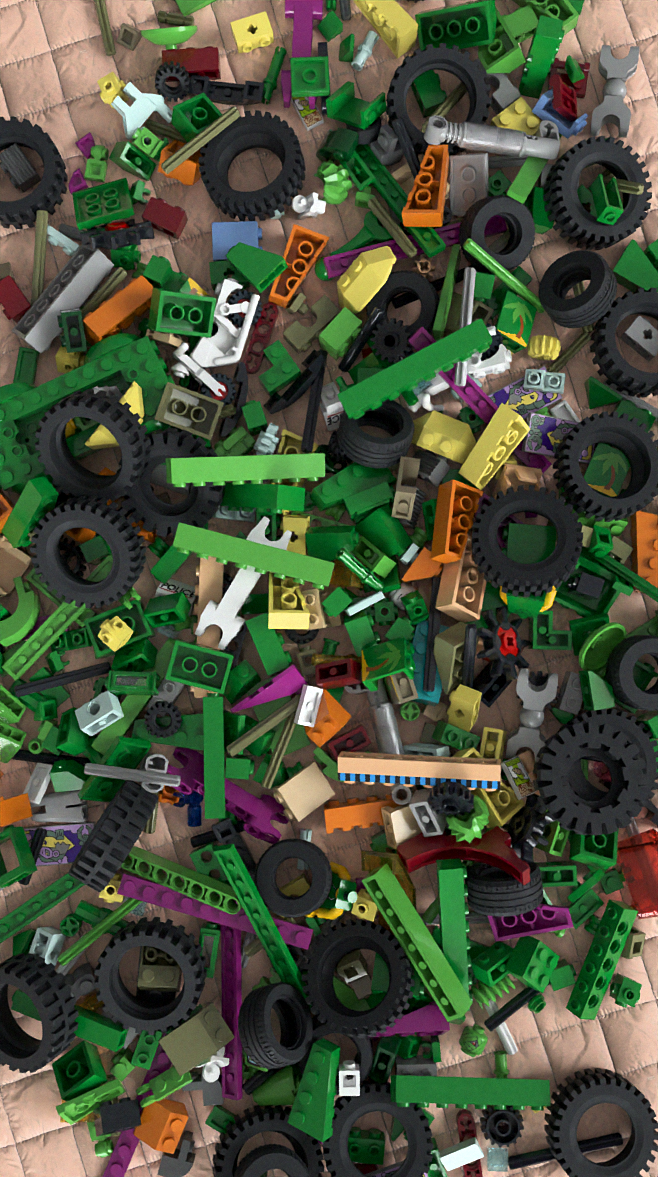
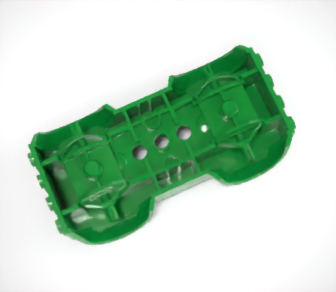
M132 333L112 335L97 342L88 350L83 366L38 387L24 382L0 387V489L3 488L4 491L15 492L21 495L30 479L46 476L49 482L53 484L52 481L54 479L50 474L46 475L43 471L46 468L44 463H39L37 457L40 455V450H35V443L39 441V438L35 437V434L41 427L38 423L45 416V413L62 399L80 390L83 393L87 389H92L96 386L98 388L117 386L122 395H124L135 381L142 388L145 416L142 418L141 426L145 425L147 428L144 435L158 429L164 431L167 428L173 427L155 420L167 382L173 384L175 382L171 375L167 376L166 374L169 370L163 358L158 357L161 353L154 339L150 341L148 336L141 338ZM100 423L84 431L81 428L75 429V435L66 439L68 448L77 461L102 450H93L85 445V442L95 432Z

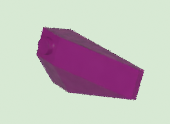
M293 664L235 705L230 711L233 713L292 695L294 692L298 695L302 692L303 685H306L308 682L297 666Z
M540 904L537 908L524 914L501 917L488 916L495 942L574 927L569 908L565 906Z
M433 1001L423 1008L404 1015L401 1020L395 1019L396 1025L392 1028L387 1026L386 1032H377V1036L374 1037L395 1036V1033L405 1037L414 1035L415 1032L417 1036L443 1035L450 1030V1025L436 1002Z

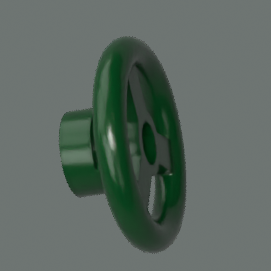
M318 445L315 453H325V473L337 474L347 467L346 462L344 464L342 460L336 461V457H331V454L327 452L328 445ZM335 464H341V469L334 468Z

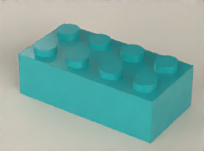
M424 620L415 625L413 631L415 635L411 639L415 649L413 660L416 666L413 682L419 697L411 701L435 707L440 700L442 683L436 666L434 692L423 691L429 622ZM440 625L439 633L447 630L450 627Z

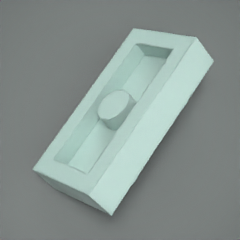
M48 225V242L54 246L59 245L67 255L72 257L80 246Z

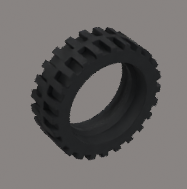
M440 43L438 48H433V44L426 45L425 50L422 51L418 48L414 50L411 57L407 56L403 60L402 65L398 66L391 80L386 98V115L389 117L388 125L394 130L392 121L399 117L403 118L417 155L418 153L425 155L428 145H432L425 141L424 133L413 125L406 109L408 89L420 74L429 70H443L453 74L464 84L469 94L470 107L465 122L484 124L488 119L490 113L488 108L491 105L492 98H489L488 95L491 91L490 84L485 82L487 74L485 71L480 72L478 69L480 62L477 59L474 62L469 59L471 53L465 51L464 54L458 52L459 46L453 45L452 49L446 48V43ZM444 141L438 144L448 145L449 156L456 155L458 152L465 150L458 147L457 144L450 143V141L449 143Z
M11 116L8 121L4 117H0V151L17 143L20 147L35 150L40 155L44 164L42 180L31 194L16 201H0V224L3 228L9 229L10 225H13L16 229H22V225L25 224L31 228L35 226L33 222L36 221L37 210H44L53 215L56 212L54 206L56 204L61 205L63 202L60 195L61 193L66 194L67 190L64 182L68 181V176L65 172L66 166L47 132L44 133L39 125L35 124L33 127L27 119L19 122L18 118Z
M638 288L633 294L632 291H628L622 297H618L606 314L596 322L594 326L596 330L591 334L590 340H593L594 343L590 346V352H595L592 362L594 365H599L598 374L600 376L604 374L607 377L606 383L609 386L614 383L618 386L616 388L617 391L622 392L626 390L629 392L628 396L632 397L637 393H640L641 398L647 397L651 393L653 396L658 395V372H644L626 362L617 348L615 331L619 323L629 315H646L658 321L657 288H650L647 292H644V288Z
M87 389L83 393L79 390L62 399L40 419L38 425L41 427L35 434V437L39 438V441L35 443V450H40V455L37 457L39 463H44L46 467L43 470L46 475L50 474L54 479L52 483L55 486L59 484L63 487L62 492L66 495L72 493L77 498L87 495V499L94 495L98 496L97 500L104 497L115 501L121 495L126 494L144 475L143 472L149 465L146 461L151 457V451L147 450V447L151 444L150 438H145L144 435L147 428L145 425H140L138 420L141 417L138 413L133 414L129 410L131 406L127 402L124 405L118 402V396L108 397L106 396L107 392L102 390L94 394L93 389ZM72 418H90L105 426L113 434L122 453V468L117 474L105 476L93 473L84 468L73 457L68 448L65 435L66 424Z
M125 780L77 854L69 869V875L98 892L103 891L121 867L145 828L156 807L158 796L146 791L134 781Z
M144 917L137 924L134 920L129 922L125 929L122 927L117 931L98 959L99 963L94 971V975H98L94 981V988H99L96 997L98 1001L103 1000V1011L105 1013L109 1011L113 1015L111 1020L115 1023L119 1020L124 1024L122 1028L126 1030L132 1027L136 1029L135 1033L141 1034L143 1030H146L148 1035H155L156 1031L161 1029L162 1034L166 1033L171 1025L177 1028L183 1019L187 1020L190 1017L201 996L207 976V969H204L206 958L205 956H200L202 947L200 944H194L195 936L192 933L187 935L183 932L184 926L181 924L179 928L173 926V920L167 919L166 923L160 922V917H154L152 921H148L147 917ZM138 946H152L167 952L179 964L184 976V984L179 995L165 1003H150L134 996L125 987L119 972V964L124 954L131 948Z
M21 953L0 963V1064L2 1066L5 1064L9 1065V1070L12 1071L19 1069L20 1073L28 1071L33 1073L46 1066L70 1046V1043L76 1036L73 1032L78 1029V1022H75V1019L79 1014L78 1010L74 1008V1004L77 1002L75 997H72L70 994L72 989L70 984L66 985L63 980L64 975L61 972L58 974L54 970L56 966L52 963L46 964L45 958L41 956L35 959V955L31 953L26 956L24 953ZM9 984L22 990L36 1006L42 1023V1040L27 1034L14 1019L8 1003Z

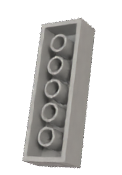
M81 245L11 331L30 347L42 354L43 351L49 349L52 340L63 331V327L59 328L57 316L61 315L60 310L76 309L85 305L88 296L98 289L99 283L111 273V268L114 264L99 249H90V245Z

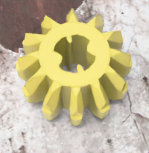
M537 335L531 337L527 350L531 358L550 361L557 359L561 346L560 341L556 337Z

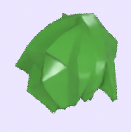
M330 159L328 163L323 161L318 167L317 173L314 174L315 177L320 178L324 183V198L321 200L327 204H340L348 197V191L352 187L351 181L348 180L349 173L342 165L336 166Z
M474 795V808L471 809L470 813L465 812L463 816L457 814V817L450 814L446 816V821L449 825L448 828L452 830L451 835H456V842L466 840L470 843L474 837L482 839L481 830L489 823L488 817L490 814L484 800Z

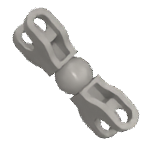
M602 45L598 71L606 80L602 90L604 101L593 110L590 136H599L601 127L604 124L612 123L618 127V136L627 138L631 111L623 102L627 93L625 82L636 72L639 46H631L628 56L624 59H616L611 55V46Z
M520 668L516 692L523 700L524 705L519 713L520 726L508 736L506 758L512 759L515 757L518 749L529 747L534 751L535 763H537L539 758L536 756L540 748L546 745V738L540 732V725L544 721L543 709L547 703H550L556 697L558 674L550 673L545 684L535 686L529 681L528 669Z

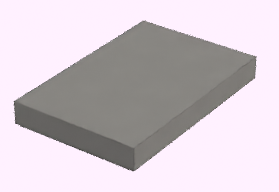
M488 153L449 156L450 210L452 216H464L468 208L475 202L488 197Z

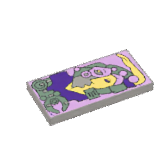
M545 365L538 368V370H545L546 372H548ZM525 376L488 395L498 407L501 403L505 404L518 413L523 420L527 418L528 413H534L563 399L562 395L558 393L524 389Z
M530 412L526 422L530 431L523 439L521 451L554 457L563 437L579 422ZM596 444L584 449L579 458L580 463L589 464Z
M95 821L23 827L29 846L37 828L47 830L36 867L72 864L95 827Z

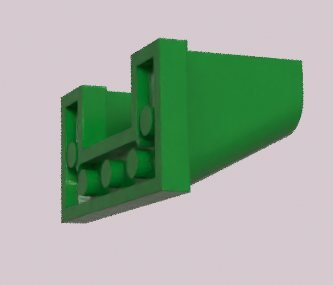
M581 551L575 570L572 574L570 573L569 578L573 577L574 574L584 572L604 579L599 599L587 600L568 593V580L566 582L562 580L561 586L555 589L557 592L554 600L566 609L571 608L582 617H589L608 613L620 592L630 596L634 589L633 585Z

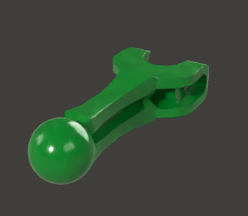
M371 210L365 215L364 227L344 246L330 253V256L394 239L385 227H381L382 223ZM397 224V225L401 228V230L405 233V230H404L399 224ZM323 256L315 263V274L322 281H331L335 277L328 279L323 259L329 256Z

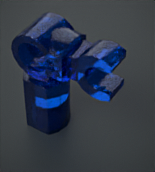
M194 790L189 795L178 791L174 792L173 796L179 797V801L173 803V806L181 808L185 804L188 805V826H202L200 803L203 801L204 796Z

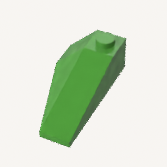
M496 8L495 41L491 44L478 46V58L487 73H511L525 63L526 60L514 36Z

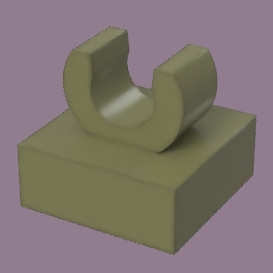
M301 292L296 294L285 310L290 314L296 313V311L301 315L306 314L309 310V307L303 303L306 296Z

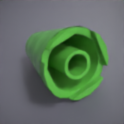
M298 1062L279 1070L253 1091L254 1102L259 1106L293 1105L303 1076Z

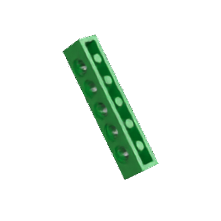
M609 899L567 1003L566 1009L579 1019L595 1020L637 916L638 910L625 902Z

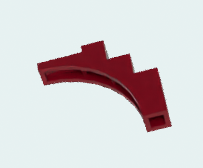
M499 826L484 833L482 839L474 837L470 843L466 840L456 842V835H447L445 831L441 835L424 837L421 832L396 847L398 860L409 873L423 866L436 863V860L460 858V860L477 861L500 868L516 878L522 885L530 882L529 865L517 856L515 850L511 848L512 840L510 835Z

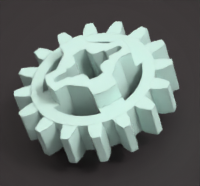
M270 423L266 432L261 430L253 448L257 450L256 455H273L279 442V438L275 437L279 426Z

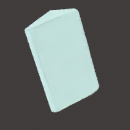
M476 1137L439 1152V1158L447 1171L484 1157Z

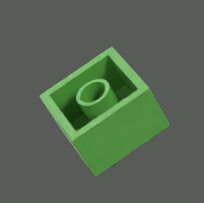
M344 307L319 335V346L324 351H327L336 361L339 357L343 358L349 350L348 347L360 333L362 321Z

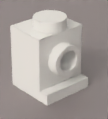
M346 1060L343 1064H339V1096H360L359 1064H355V1061Z

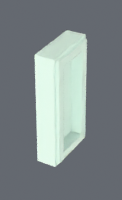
M381 591L376 592L349 606L345 611L348 616H351L385 597Z

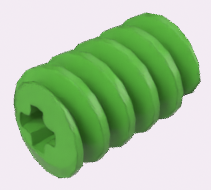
M508 975L493 987H489L481 981L477 982L478 988L474 985L471 986L472 994L482 1010V1003L489 1007V999L496 1002V994L502 998V990L510 993L508 986L516 989Z

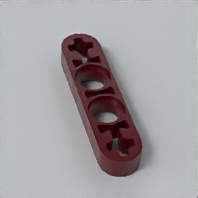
M272 302L263 305L262 315L256 323L243 360L249 374H256L260 370L264 359L263 350L268 347L279 315L278 307ZM270 308H273L274 314L271 313L269 321H267L266 310L269 311ZM262 325H267L269 327V332L267 334H261L259 332V327ZM257 342L263 345V349L260 352L252 349L253 345ZM252 355L257 356L254 360L256 367L253 366L252 369H249L247 363L252 362Z
M467 1109L460 1110L456 1115L459 1143L463 1142L465 1136H472L477 1139L473 1114ZM465 1116L468 1118L467 1123L469 1129H465L463 1123V1117ZM477 1159L472 1165H463L464 1177H472L471 1171H474L475 1177H483L480 1159Z

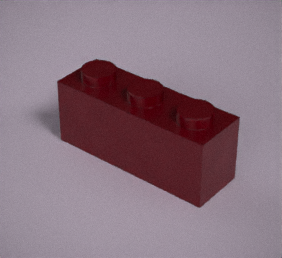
M188 47L186 49L162 50V66H164V62L170 65V61H174L173 65H176L178 62L180 63V68L182 66L185 67V72L188 71L189 77L197 75L207 76L210 80L221 79L218 47ZM168 76L165 79V82L179 81L174 76Z

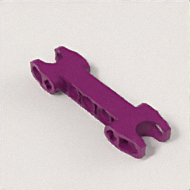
M285 0V18L294 19L292 58L311 57L313 20H322L323 0ZM282 70L281 88L284 108H289L292 98L291 70ZM318 96L308 97L309 109H315Z
M176 747L173 756L183 765V768H176L168 764L167 772L181 777L180 785L173 788L186 795L191 794L194 790L204 796V755L189 748ZM225 778V809L244 820V830L253 837L271 844L277 843L282 835L271 825L270 820H275L282 824L289 822V819L283 816L285 815L283 805L279 804L275 798L266 794H262L260 798H257Z

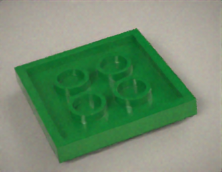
M127 178L72 193L76 224L79 230L91 229L100 224H109L114 220L127 219L135 215Z

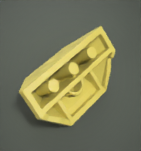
M384 246L361 253L337 281L338 303L341 309L346 307L353 314L361 312L386 283L392 269V264H395L396 257L390 247Z
M134 381L118 402L123 405L127 402L131 406L129 410L133 414L138 413L141 417L138 420L141 425L143 422L142 418L145 416L142 388ZM102 424L98 426L91 437L85 442V445L93 450L119 446L113 434Z
M433 410L413 420L414 434L411 441L412 444L460 464L466 461L477 443L469 424Z

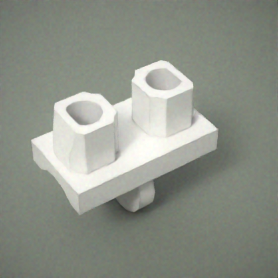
M313 192L306 197L298 195L292 200V208L297 213H300L297 218L299 220H304L307 217L316 218L318 214H323L325 211L326 202L318 199V193Z
M222 1047L219 1051L195 1066L196 1068L205 1066L202 1073L207 1082L216 1081L220 1075L219 1068L229 1065V1058H224L225 1047Z

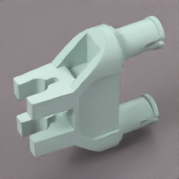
M131 82L122 90L134 102L131 107L119 96L111 103L122 116L125 136L131 141L133 139L131 137L133 132L142 126L153 111H157L168 124L172 121L173 111L164 103L165 100L161 95L141 93ZM146 137L144 143L149 145L150 140Z

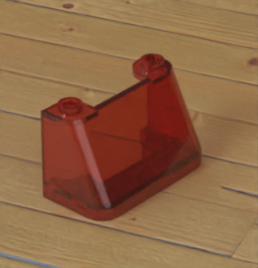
M650 829L619 841L617 846L616 864L618 863L622 869L632 897L631 905L629 906L638 910L636 917L639 920L658 917V832L655 829Z

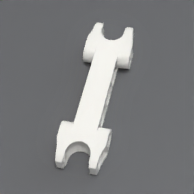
M264 516L258 525L251 530L246 539L287 550L292 532L287 530L280 540L269 541L265 537V530L270 520ZM248 566L246 570L240 568L220 604L210 600L201 614L200 622L195 632L196 635L201 637L209 626L218 625L223 631V636L218 646L221 650H224L229 642L237 636L245 622V619L240 617L238 613L261 576L260 573L254 572L255 568Z

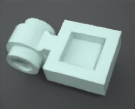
M414 543L407 548L406 553L400 556L399 560L406 566L412 564L419 555L417 553L419 547Z

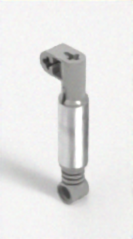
M433 115L429 118L424 133L425 141L432 145H438L444 141L449 143L450 141V143L457 144L460 148L510 155L512 157L526 155L555 160L560 147L558 127L555 123L548 120L540 123L535 136L516 129L499 128L463 121L462 123L457 124L454 122L452 124V122H447L442 116Z
M383 678L378 679V690L373 692L366 686V689H363L360 684L356 686V689L350 685L344 686L345 690L353 695L367 693L370 704L368 710L372 720L373 731H375L379 753L405 754L400 732H398L392 703L388 701ZM395 784L391 787L394 802L404 805L411 801L413 796L411 787L403 786V784ZM400 789H405L408 793L405 800L398 798L397 793Z

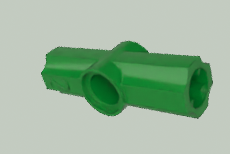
M81 900L73 917L92 925V928H94L113 911L105 907L99 908ZM121 919L104 934L109 933L115 936L117 931L122 927L125 929L129 922Z

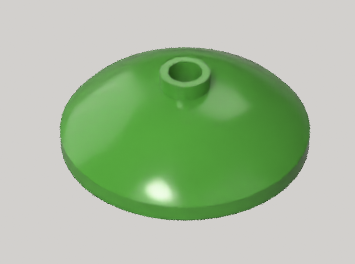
M197 26L140 30V32L148 41L156 45H165L166 50L177 49V44L188 41L198 29Z
M612 622L606 623L592 631L584 640L579 652V666L581 669L597 672L607 666L606 662H608L607 659L610 653H612L611 651L618 643L626 639L625 627L620 623Z

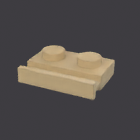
M147 329L146 336L149 339H154V341L178 348L182 343H187L184 341V337L174 333H160ZM187 343V344H188V349H187L186 351H189V348H190V345H191V344H190V343Z

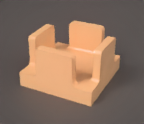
M505 463L492 496L496 500L498 492L502 491L506 495L507 488L513 487V491L516 492L519 485H524V490H529V485H535L534 491L539 492L540 487H542L540 479L543 473L541 469Z

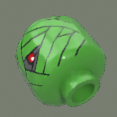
M477 1024L464 1028L459 1044L465 1054L471 1057L482 1054L488 1041L484 1028Z

